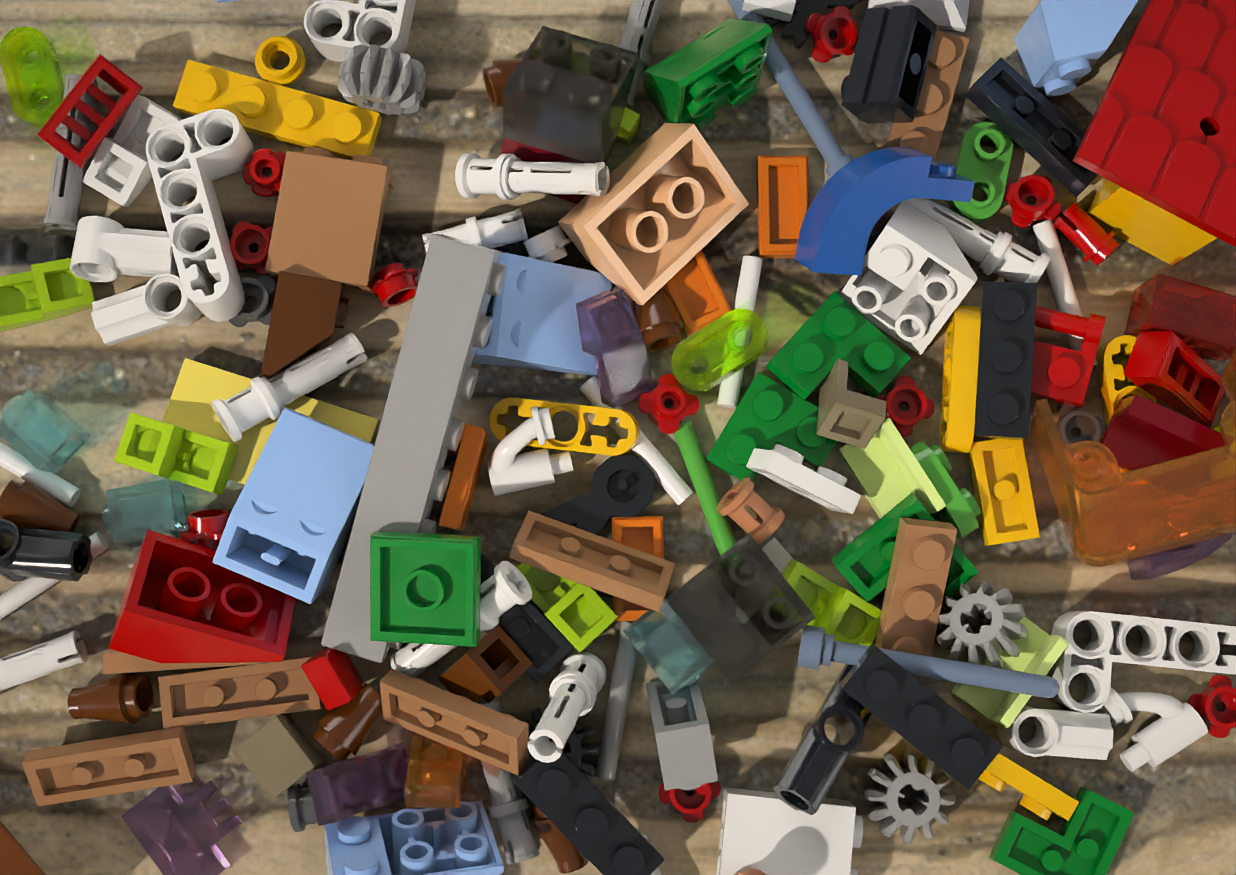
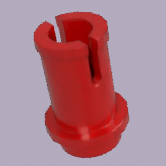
M1077 201L1063 213L1062 217L1060 216L1053 223L1055 228H1058L1086 255L1082 259L1086 263L1091 260L1096 266H1099L1120 245L1113 238L1116 233L1111 231L1108 234L1080 207Z

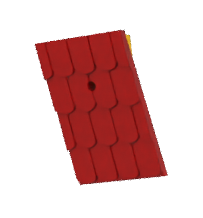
M1147 0L1073 159V162L1104 177L1086 213L1109 233L1114 231L1116 233L1115 236L1171 266L1217 238L1236 247V0Z

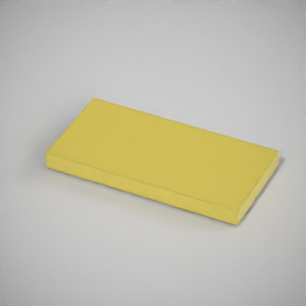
M185 358L162 422L239 446L228 480L245 485L278 419L272 420L267 418L242 432V439L234 442L220 423L211 402L217 398L225 401L250 387V380L252 379ZM304 395L284 406V408L287 407L374 444L381 423L379 419Z

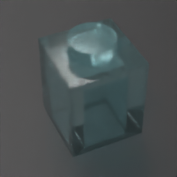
M30 389L25 394H18L9 400L1 411L0 435L38 470L57 474L91 437L87 431L51 398Z
M165 479L106 490L108 504L103 505L102 517L107 533L113 536V542L126 544L143 542L147 530L171 537L180 535L181 532L188 530L187 507L184 487L181 482Z
M665 599L659 612L650 609L623 630L672 695L682 687L696 682L704 670L714 662Z

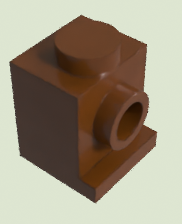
M497 624L480 639L476 647H471L440 675L438 680L453 694L465 696L473 702L483 697L489 704L514 683L533 663Z

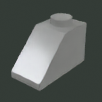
M697 675L645 683L665 791L677 788L692 790L701 787L704 783L718 781L710 726Z

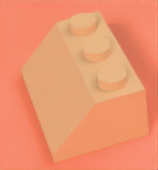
M664 123L610 173L609 189L605 196H585L558 223L592 266L637 304L644 305L749 203L695 124Z

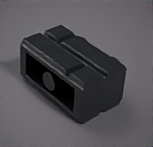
M913 5L892 6L891 9L886 7L867 8L861 29L857 30V40L853 46L855 54L850 73L843 79L841 85L842 106L859 120L868 124L887 123V121L892 123H913L937 25L918 7Z

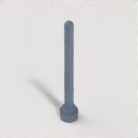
M728 0L739 20L765 24L759 14L742 10L744 0ZM771 36L765 63L826 161L828 167L825 171L829 176L826 180L827 182L838 170L855 159L852 154L845 155L774 37Z
M804 625L797 666L819 670V665L830 666L831 661L855 665L870 646L834 640L835 635L824 633L825 628ZM879 648L914 676L1043 698L1055 697L1060 689L1058 681L1050 676Z

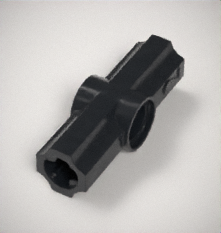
M0 519V575L13 582L24 581L30 577L78 582L84 574H88L93 559L90 547L91 540L83 533L20 528L12 521Z
M844 665L815 717L804 726L800 743L773 787L780 800L794 810H800L809 815H814L818 811L850 752L856 749L863 740L864 727L870 719L872 712L839 686L854 665ZM825 724H830L838 730L841 740L840 745L831 742L827 738L824 729Z

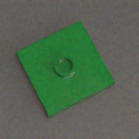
M382 531L372 533L370 535V641L476 647L480 642L481 536Z

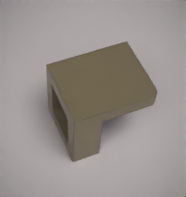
M837 359L820 388L816 435L865 449L886 417V401L847 390L848 361Z
M288 713L275 716L233 749L270 798L278 797L304 775L324 762L323 758Z

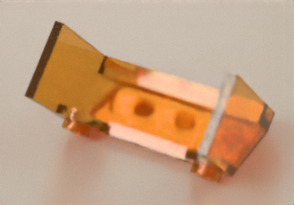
M1236 348L1221 378L1222 385L1230 402L1220 419V431L1226 446L1121 473L1113 453L1099 442L1080 441L1064 446L1047 398L1036 401L1030 434L1071 549L1080 561L1090 566L1104 567L1236 532Z

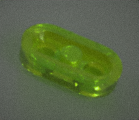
M21 26L9 31L0 43V61L10 104L14 113L28 125L42 128L63 100L64 83L57 53L52 42L38 29ZM38 51L37 59L32 63L26 64L28 54ZM43 98H49L48 106L41 111H37V103Z
M735 309L727 312L676 347L671 358V368L675 378L684 387L693 391H706L713 388L758 359L764 353L769 341L767 327L761 317L751 310ZM743 330L750 331L752 333L750 343L745 346H737L734 342L736 334ZM699 358L707 359L708 368L704 373H692L691 367L695 360Z

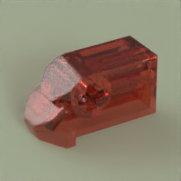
M1158 274L1135 289L1124 335L1137 337L1141 332L1173 331L1202 359L1223 362L1236 356V296Z

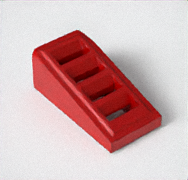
M99 54L77 80L36 136L79 168H82L143 87ZM97 76L121 94L116 102L92 84ZM85 92L109 109L105 117L80 99ZM73 107L98 125L93 133L68 115ZM60 123L86 141L81 149L55 131Z
M1173 331L1141 332L1136 338L1124 370V375L1144 391L1186 417L1207 427L1212 426L1227 381ZM1201 382L1202 384L1199 393L1197 395V398L1195 399L1194 397L1196 395L1199 383Z

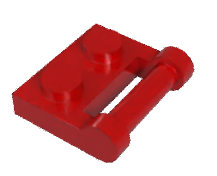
M1036 306V327L1083 337L1080 351L1034 341L1031 396L1079 408L1083 406L1106 316L1090 313L1089 318Z

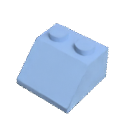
M1138 0L1040 1L1014 38L1023 77L1039 92L1045 91L1047 97L1063 95L1076 89V84L1084 75L1091 72V67L1108 49Z

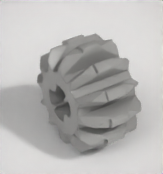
M360 44L354 46L353 49L347 50L345 60L341 61L338 78H340L338 90L347 102L355 103L359 108H366L388 116L396 114L404 117L418 111L420 101L423 100L425 94L426 72L424 65L418 60L411 59L408 53H399L392 48H381L375 44L370 47Z
M983 580L978 587L977 593H973L968 584L961 583L960 593L963 597L958 601L953 597L944 596L943 603L950 613L938 615V627L944 631L937 636V640L943 649H951L949 655L951 660L961 662L968 660L972 664L984 665L985 660L988 659L993 667L1002 668L1003 661L999 655L1004 651L1010 656L1019 657L1020 650L1012 640L1023 639L1028 635L1025 625L1019 623L1025 616V611L1021 604H1011L1013 596L1008 589L1003 587L994 593L990 582ZM983 619H988L991 624L981 626ZM972 627H981L979 634H975Z
M912 750L904 752L902 767L893 755H885L883 757L884 764L889 772L884 775L879 770L871 768L868 775L880 783L879 787L863 789V797L865 799L879 801V803L870 807L867 811L868 818L872 821L884 819L881 832L887 837L894 835L900 828V836L905 843L913 842L916 827L926 839L933 838L934 830L929 822L934 819L942 825H947L950 819L946 814L939 811L940 805L949 806L955 803L954 795L947 792H939L951 781L949 774L940 772L933 775L936 763L926 756L918 764L916 753ZM906 785L916 791L919 790V796L913 795L917 802L911 808L902 802H898V797L904 798L900 790Z

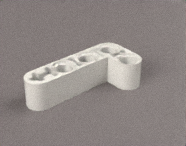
M319 0L307 9L304 16V27L317 52L324 58L332 61H344L346 51L353 49L356 45L362 44L370 47V39L379 32L392 34L390 40L379 47L392 48L396 52L405 53L416 0H359L358 4L339 0ZM332 23L342 25L341 30L332 37L320 36L322 30L327 25Z
M225 109L209 110L162 126L148 137L146 143L148 163L183 290L206 317L217 322L228 321L237 316L243 308L245 297L236 262L230 250V241L212 180L239 172L243 169L245 163L250 162L251 154L254 152V144L237 117ZM232 137L227 143L218 146L225 138ZM183 153L179 159L170 162L174 156ZM196 196L192 203L182 206L188 198ZM209 240L203 249L194 252L195 247L200 242ZM209 276H213L217 280V283L214 284V288L212 282L208 278Z
M1094 611L1066 612L1059 616L1053 625L1051 635H1059L1069 643L1050 669L1048 676L1055 678L1060 686L1058 694L1052 698L1053 701L1067 709L1088 713L1095 712L1104 706L1110 693L1112 662L1236 675V656L1219 654L1220 644L1236 645V626ZM1083 620L1089 625L1092 636L1089 644L1080 649L1073 640V630L1077 623ZM1134 626L1140 630L1143 636L1142 647L1135 654L1131 653L1126 646V635ZM1186 632L1192 636L1195 645L1192 655L1187 659L1181 655L1178 645L1180 638ZM1081 673L1087 680L1088 689L1082 699L1075 701L1069 693V684L1075 675Z

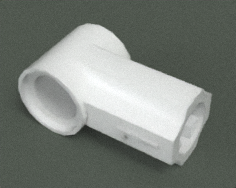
M86 216L78 221L70 263V271L74 275L93 282H111L118 275L154 277L158 274L169 273L175 275L178 273L167 231L124 228L117 221L101 216Z
M169 273L154 276L146 285L92 302L93 310L91 312L95 329L102 337L104 344L108 346L173 325L178 327L189 326L202 315V312L187 297L180 277ZM180 289L182 294L180 305L175 310L168 312L166 309L167 297L174 290Z
M1025 705L1009 728L1006 729L996 725L998 737L1006 747L1032 757L1049 755L1107 760L1108 753L1113 748V728L1111 727L1110 716L1106 713H1083ZM1032 717L1036 724L1035 736L1031 741L1022 743L1019 738V726L1024 719Z

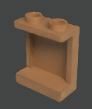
M315 147L303 148V153L286 151L265 271L276 281L278 280L279 271L340 282L342 283L341 291L375 296L371 292V286L376 281L374 267L387 191L388 188L393 189L395 179L389 167L383 165L381 159L369 155H354L352 161L333 158L334 154L332 152Z

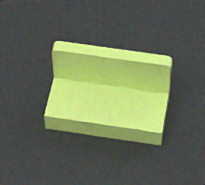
M890 418L882 422L865 449L846 444L836 451L879 518H882L911 493H913L929 514L936 513L946 507L945 502Z
M1024 616L1019 623L1025 625L1028 635L1023 639L1012 640L1020 650L1019 657L1010 656L1004 651L999 655L1003 661L1002 669L1046 676L1069 642L1059 635H1049ZM986 659L984 666L993 667L990 661ZM957 683L951 691L954 696L989 722L1006 729L1011 726L1032 696Z

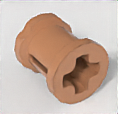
M746 477L736 483L722 497L716 507V511L721 516L728 515L748 534L747 541L752 546H757L767 540L777 530L785 518V512L779 507L773 509L753 489L754 482L749 477ZM745 505L757 515L755 519L744 509Z

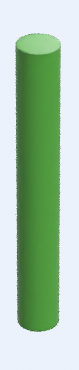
M692 422L680 423L679 429L674 435L724 569L729 571L743 566L745 563L727 515L721 516L716 511L720 497Z

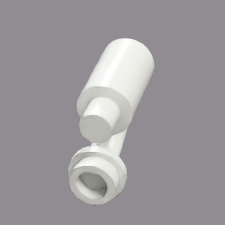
M538 406L531 407L533 417L524 421L497 445L491 460L487 461L490 481L495 496L555 483L554 475L574 471L570 451L549 455L548 448L517 454L527 443L536 437L539 445L546 444L545 440L555 438L549 407L539 410Z
M1110 687L1108 700L1100 708L1102 713L1109 714L1110 723L1114 726L1121 722L1127 724L1133 720L1131 711L1151 712L1161 716V718L1132 736L1134 745L1119 754L1121 760L1131 772L1146 763L1155 768L1208 733L1203 719L1190 704L1182 703L1178 699L1162 693L1125 692L1118 694Z

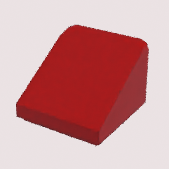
M325 646L301 665L327 711L349 703L356 697L364 684L346 652Z

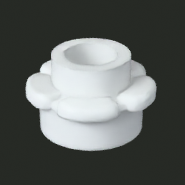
M559 225L523 243L528 251L529 258L555 262L568 255L564 246L571 243V239H566Z

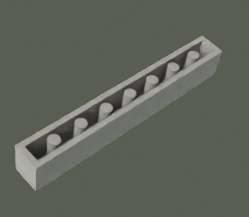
M443 234L431 235L321 642L323 646L378 663H382L393 649L400 650L403 643L370 641V535L375 531L434 534L436 521L430 520L429 517L434 500L441 502L448 486L450 471L444 470L443 466L448 449L456 451L463 432L464 421L457 419L462 399L470 400L477 382L478 369L471 368L476 348L484 349L490 335L493 318L485 316L491 295L499 297L507 273V266L500 264L503 254L501 251Z

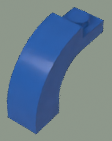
M890 147L862 155L838 170L813 199L800 229L795 260L816 273L861 276L869 236L877 221L887 210L902 201L913 198L971 202L975 182L956 174V165L931 161L932 156L911 147Z

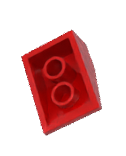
M147 530L131 569L108 649L162 664L282 662L286 654L296 598L213 563L212 561L216 553L215 549Z

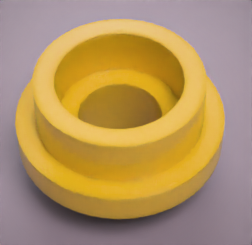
M274 36L266 39L259 46L255 55V66L264 81L288 86L298 81L303 75L306 68V57L301 46L292 38ZM282 56L290 58L286 68L281 70L274 68V62L277 58Z

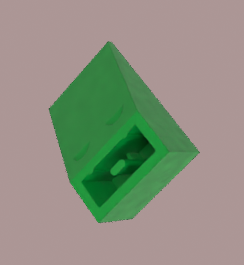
M729 18L644 71L643 89L666 123L695 124L700 131L715 119L714 113L729 103L732 107H737L756 94L758 91L756 86L759 85L773 30L768 24Z

